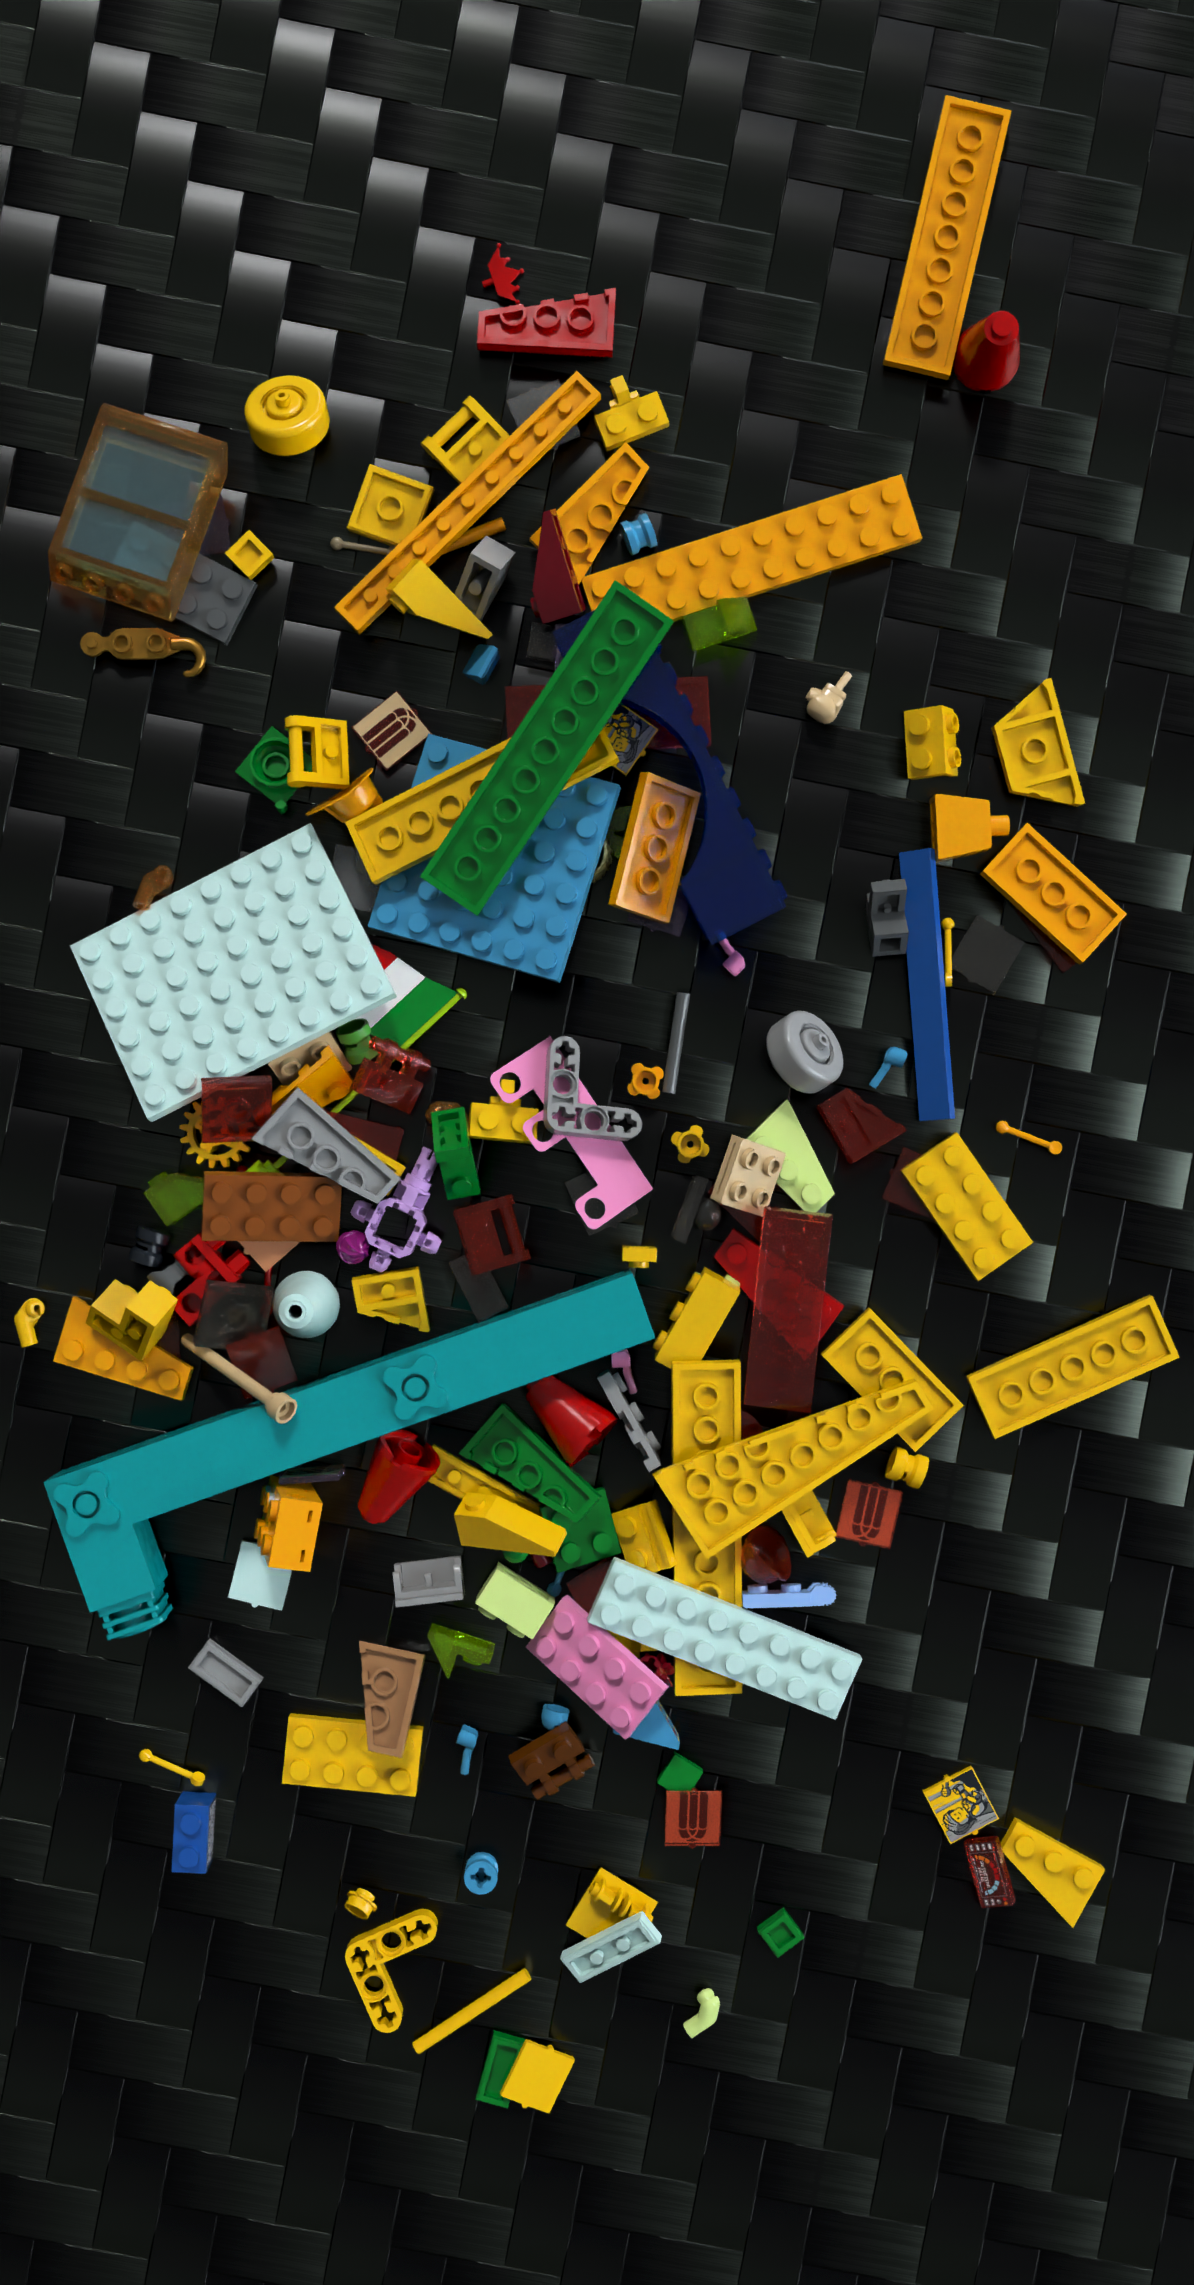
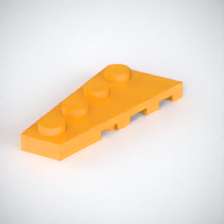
M627 442L556 511L578 584L582 581L649 469V466ZM541 527L529 538V541L537 549L539 547Z
M77 1296L72 1297L53 1362L180 1401L185 1399L194 1369L193 1366L158 1345H155L144 1359L140 1361L87 1325L85 1322L91 1306Z

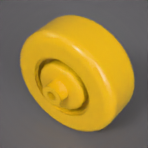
M286 375L269 379L258 385L251 392L245 403L244 414L252 440L260 449L273 455L292 456L304 453L320 443L329 428L330 417L322 390L311 380L300 376Z

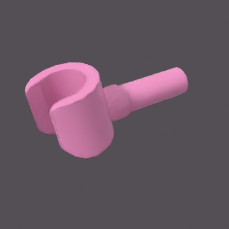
M719 929L714 932V935L725 953L729 956L723 963V966L733 976H737L745 968L744 958L734 950L722 930Z
M624 1349L611 1354L612 1368H623V1375L629 1394L637 1393L631 1373L629 1351Z

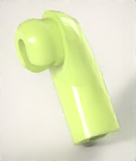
M710 1988L702 1990L697 1995V2000L701 2004L699 2013L683 2023L686 2032L691 2038L713 2025L717 2020L720 2001L718 1996L715 1997L713 1990Z

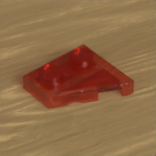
M848 1088L841 1090L816 1105L849 1164L858 1161L907 1131L902 1124L895 1123L883 1115L881 1110L872 1104L865 1103L860 1096Z

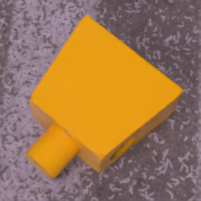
M935 794L929 799L932 849H935L936 863L986 852L992 847V836L1009 835V816H990L989 800Z

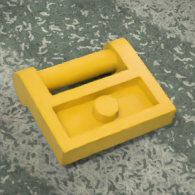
M468 396L462 402L463 407L432 437L427 436L421 442L425 451L459 484L510 436L471 396ZM472 417L475 418L478 422L445 452L441 447Z
M298 715L286 717L285 730L289 732L290 772L287 773V785L295 788L310 786L347 789L350 786L347 721ZM302 731L311 733L312 772L304 771Z

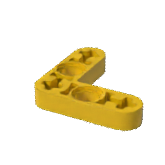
M429 1909L415 1910L354 1937L347 1945L345 1953L346 1964L374 2027L380 2032H394L400 2026L403 2015L401 2001L384 1963L424 1946L435 1938L438 1921L435 1914ZM418 1920H421L423 1924H430L427 1933L417 1929L411 1932L410 1941L407 1940V1932L416 1928ZM388 1932H394L401 1938V1943L395 1948H389L383 1943L382 1937ZM356 1947H360L362 1951L368 1950L366 1955L368 1968L364 1971L362 1958L360 1956L354 1957ZM371 1976L379 1977L383 1981L384 1986L380 1991L372 1992L365 1986L366 1979ZM385 1998L384 2005L389 2013L395 2012L391 2021L387 2017L381 2018L383 2010L381 2000Z

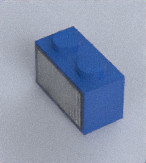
M183 1791L175 1803L172 1872L206 1874L213 1860L216 1793Z

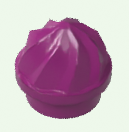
M353 1230L343 1233L338 1238L336 1249L339 1257L344 1262L357 1264L369 1256L370 1244H368L364 1233Z

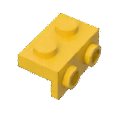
M939 705L904 711L908 779L917 780L944 775L948 777L958 776V767L961 765L960 750L956 747V733L959 731V720L954 710Z

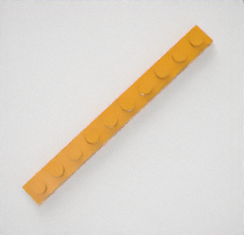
M576 371L334 607L336 612L360 635L391 605L389 599L392 595L385 588L412 559H421L430 567L601 400V393Z

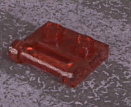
M512 1194L453 1211L472 1276L531 1259L529 1250L524 1248L512 1207L515 1204ZM492 1210H500L512 1254L503 1255L491 1214Z

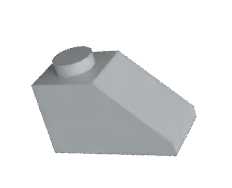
M485 536L470 553L455 592V596L480 621H482L503 584L516 553L488 536Z

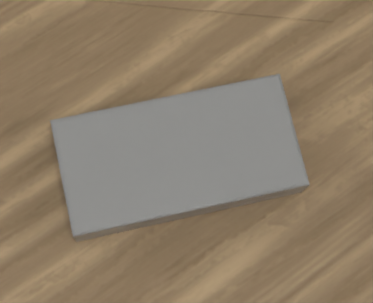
M210 1638L188 1667V1669L240 1707L244 1706L264 1678Z

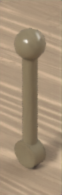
M334 537L330 542L334 550L346 548L388 555L396 547L392 545L389 548L346 542L340 537Z

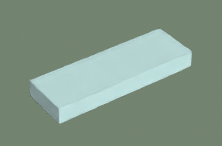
M640 1911L563 1950L560 1959L579 1983H582L660 1944L662 1935L644 1912Z

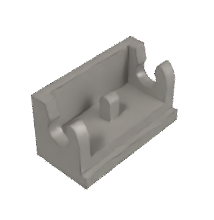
M461 1555L394 1563L393 1583L396 1607L463 1600L465 1585Z

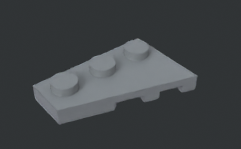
M609 1368L598 1373V1381L620 1419H623L624 1426L633 1444L643 1454L645 1460L643 1462L648 1471L650 1472L661 1466L657 1453L661 1446L652 1430L646 1433L640 1421L645 1418L636 1402L634 1401L629 1404L623 1394L628 1388L620 1374L617 1372L612 1375Z

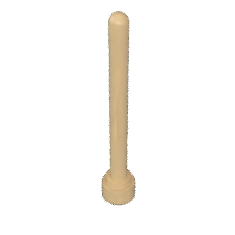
M185 1334L181 1337V1344L265 1404L267 1415L277 1423L284 1424L293 1418L297 1411V1402L292 1397L283 1392L272 1393L191 1334Z

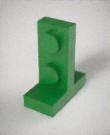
M465 1107L431 1112L434 1154L436 1162L440 1165L447 1199L452 1200L480 1195V1184L468 1133Z

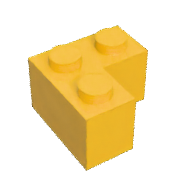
M115 1279L91 1305L85 1323L142 1361L165 1334L178 1299L168 1289L158 1286L152 1281H149L137 1293L131 1286L124 1285Z

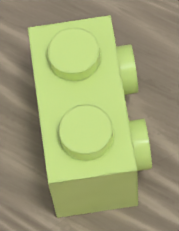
M498 1562L477 1594L475 1604L479 1605L478 1610L489 1619L495 1620L497 1617L507 1623V1629L520 1638H524L526 1635L533 1640L553 1609L555 1597Z

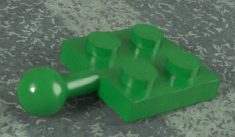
M603 1487L595 1488L602 1497L578 1523L545 1504L538 1506L541 1517L565 1528L567 1532L555 1557H552L557 1573L622 1553ZM502 1551L505 1559L511 1563H520L528 1556L527 1553Z

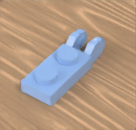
M812 1582L807 1589H801V1584L786 1583L781 1584V1590H768V1585L752 1584L747 1585L748 1591H742V1606L744 1608L824 1606V1604L828 1606V1604L831 1605L834 1602L837 1594L831 1585L824 1582L821 1584L820 1582Z

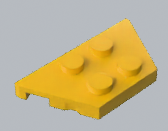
M1048 678L992 727V732L1009 793L1078 807L1085 804L1053 682L1051 678Z

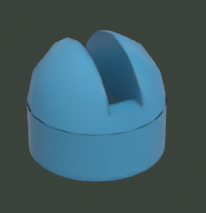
M544 1704L541 1714L544 1728L550 1731L568 1721L569 1709L556 1704Z

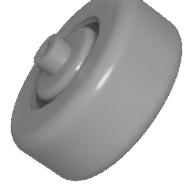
M794 1011L770 1028L766 1041L768 1055L776 1072L789 1086L797 1091L812 1094L824 1089L840 1077L843 1070V1054L840 1044L832 1030L820 1018L806 1011Z

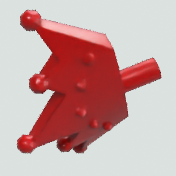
M497 243V249L488 263L492 278L482 281L483 287L494 284L498 296L512 300L516 305H519L520 301L515 299L513 293L519 290L520 287L519 285L513 286L511 284L519 274L524 273V269L516 270L505 267L506 263L510 261V257H500L499 248L501 244Z

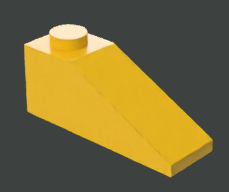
M412 559L385 588L392 595L389 599L390 603L402 614H405L407 611L409 614L480 638L489 639L492 636V633L421 559Z
M466 1492L454 1513L462 1546L555 1557L567 1535L565 1528L497 1495Z

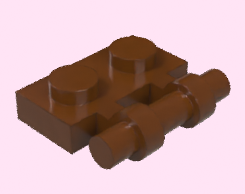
M567 1721L509 1755L511 1765L526 1785L531 1784L537 1779L541 1781L531 1788L537 1800L547 1794L552 1796L559 1791L560 1786L573 1778L577 1781L585 1776V1771L595 1766L594 1760L589 1753L580 1759L576 1758L577 1755L585 1750L581 1740ZM564 1763L567 1766L553 1775L550 1773Z

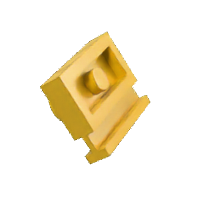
M656 1499L611 1514L626 1562L654 1573L678 1565L674 1558V1552Z

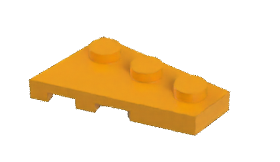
M330 1045L320 1052L322 1058L314 1065L305 1064L297 1071L299 1077L290 1085H280L251 1110L256 1122L261 1127L297 1087L321 1108L344 1098L356 1088L353 1078Z

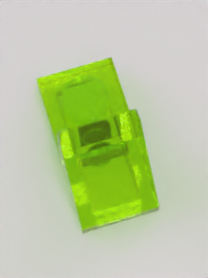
M747 597L718 599L713 607L683 616L684 626L693 651L757 631Z
M431 1623L427 1637L448 1679L457 1654L462 1655L463 1660L467 1663L481 1666L482 1663L490 1665L495 1643Z

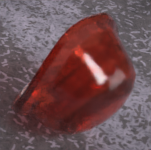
M758 1526L754 1528L742 1544L741 1568L751 1580L759 1584H768L777 1580L786 1581L790 1577L791 1561L787 1544L783 1536L771 1527Z

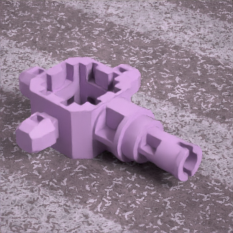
M424 1146L411 1174L407 1173L404 1180L400 1179L392 1197L380 1201L376 1209L372 1208L373 1204L357 1200L350 1212L355 1219L362 1223L365 1220L369 1222L364 1233L368 1244L378 1248L371 1255L369 1267L380 1273L385 1271L391 1263L390 1255L397 1258L410 1255L414 1252L416 1245L421 1247V1251L436 1254L442 1243V1240L430 1231L428 1234L423 1232L427 1224L423 1209L431 1195L428 1192L432 1185L429 1181L438 1165L434 1152L429 1160L428 1157L432 1150ZM388 1207H394L417 1219L415 1228L404 1248L376 1235L377 1228Z

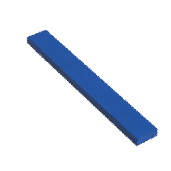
M927 848L899 853L901 879H905L907 886L904 912L909 935L906 952L919 1121L955 1119L935 849Z

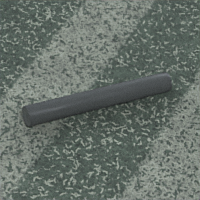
M677 992L662 1089L664 1093H676L690 994Z

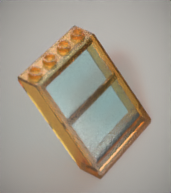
M106 403L101 405L48 550L50 581L172 622L176 617L228 474L227 442Z

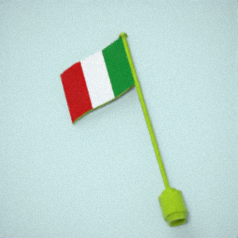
M372 944L397 997L355 1019H366L371 1028L370 1035L398 1048L328 1114L332 1117L338 1114L462 997L466 999V990L457 988L454 991L430 980L391 952ZM281 1156L274 1164L269 1160L265 1163L257 1160L245 1172H280L278 1169L289 1158Z

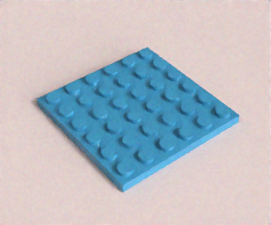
M428 734L411 788L487 749ZM589 777L561 791L478 916L420 877L432 859L430 857L381 882L368 927L561 983L621 790L620 785Z

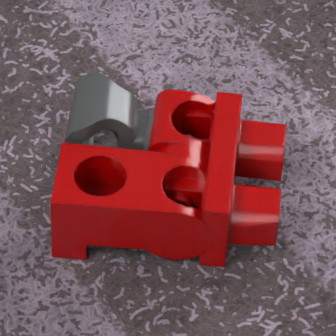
M199 1233L173 1255L175 1263L163 1271L152 1272L147 1276L156 1285L168 1289L173 1296L176 1295L174 1288L178 1281H181L186 1275L195 1279L193 1283L176 1297L178 1301L174 1309L188 1326L195 1324L216 1302L242 1280L241 1274L245 1272L252 1262L241 1249H238L226 1259L219 1249L228 1241H202L201 1233Z

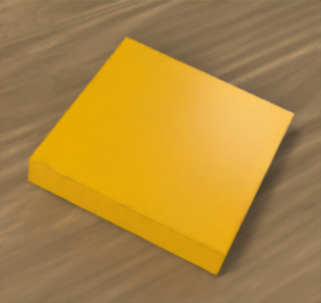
M369 464L347 529L350 532L380 543L397 546L424 520L434 488L433 486Z

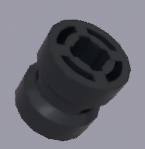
M137 1226L135 1233L136 1245L130 1249L128 1259L150 1267L161 1268L164 1259L162 1255L163 1247L168 1245L171 1235L154 1228Z

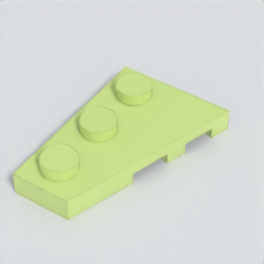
M785 1099L746 1139L786 1154L776 1184L809 1217H812L835 1193L789 1100Z

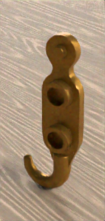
M121 628L112 632L108 637H102L98 633L89 632L82 637L80 642L81 649L90 657H97L104 652H110L120 660H160L180 651H191L196 657V664L192 669L183 672V676L186 678L199 674L206 663L205 650L198 641L188 637H179L159 628Z

